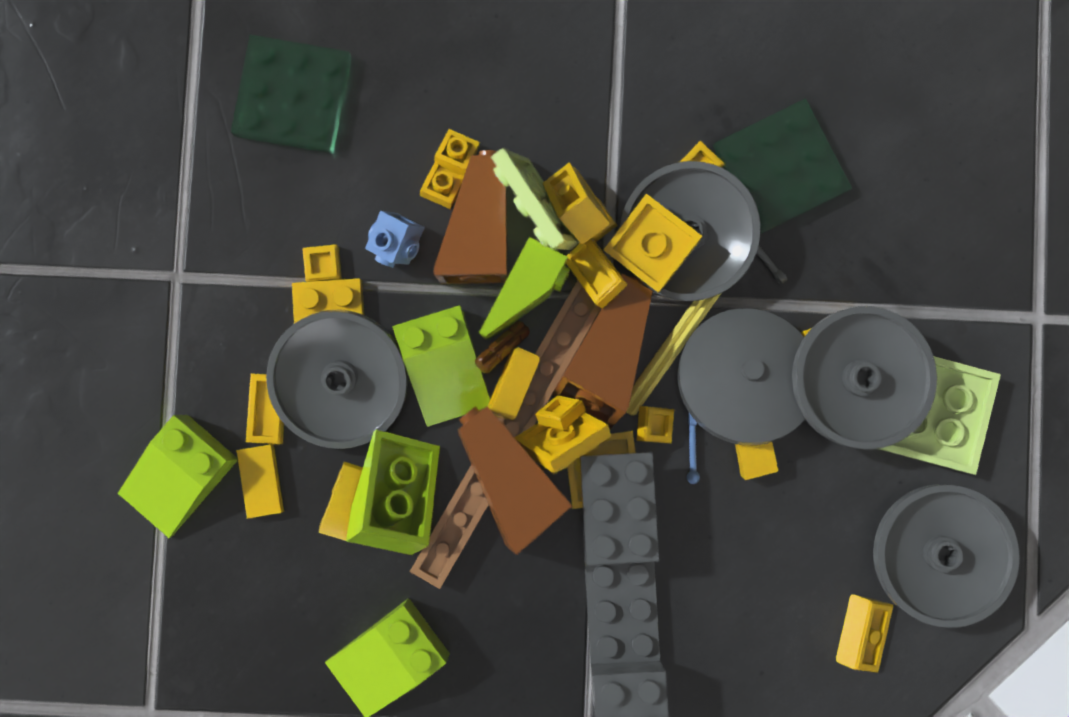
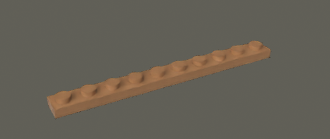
M577 280L535 355L540 357V361L514 420L498 418L513 437L521 434L536 423L537 418L535 414L548 402L601 309L594 303L579 280ZM472 464L430 535L429 546L422 549L410 570L411 573L439 589L488 506Z

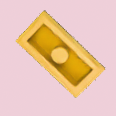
M520 347L510 352L488 404L489 409L496 417L507 420H514L540 361L539 356Z
M859 595L850 596L836 656L838 663L854 670L878 673L893 604Z

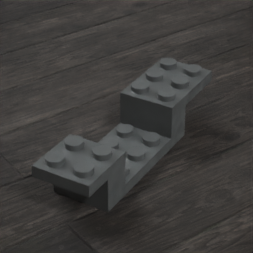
M652 452L580 456L591 688L595 717H668L666 671L660 661L654 563L659 561L653 454Z

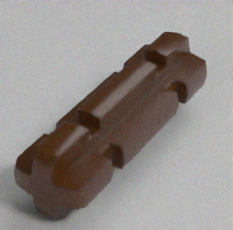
M516 321L475 360V365L483 373H489L529 335V328L522 321Z

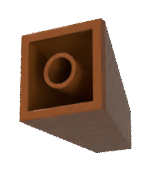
M484 150L480 151L479 155H471L434 267V275L440 284L506 283L508 279L507 187L496 176L494 168L497 165L492 159V156L498 151Z
M624 274L621 276L628 285L601 309L552 393L554 397L559 395L582 400L586 409L585 413L608 424L609 429L626 413L630 404L653 292L641 280Z
M475 406L459 419L463 426L458 430V433L503 541L517 555L571 507V504L489 407L486 406L479 411Z

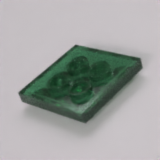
M250 35L231 133L236 137L333 153L351 62L350 53L348 51Z
M806 98L713 145L718 158L725 163L724 169L737 177L753 197L760 219V234L852 189Z

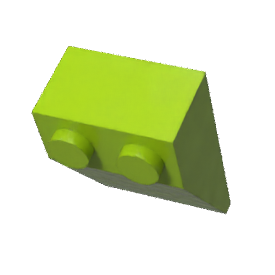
M529 237L479 332L481 336L487 341L492 340L550 298L554 290L560 292L569 276L570 269L566 267L568 257L548 246L545 247L542 243Z
M460 305L392 326L427 427L463 416L475 406L479 410L488 406L490 396L482 371L475 365L477 354L463 309Z
M173 415L151 440L118 494L163 534L171 538L233 467L238 458L189 415Z
M380 430L373 432L351 506L347 542L413 555L429 546L440 446Z
M408 598L329 658L325 664L364 717H370L444 666L450 653Z

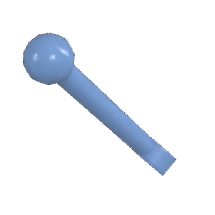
M688 413L690 472L686 478L690 484H697L700 480L696 461L697 422Z

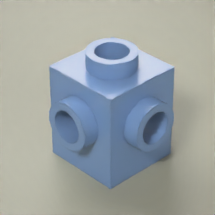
M380 211L376 222L369 230V240L365 249L376 255L375 260L389 267H394L395 264L409 265L410 261L418 253V242L425 227L398 213Z

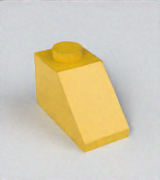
M570 162L542 183L559 220L582 245L589 239L599 235L604 228L610 225L601 205Z

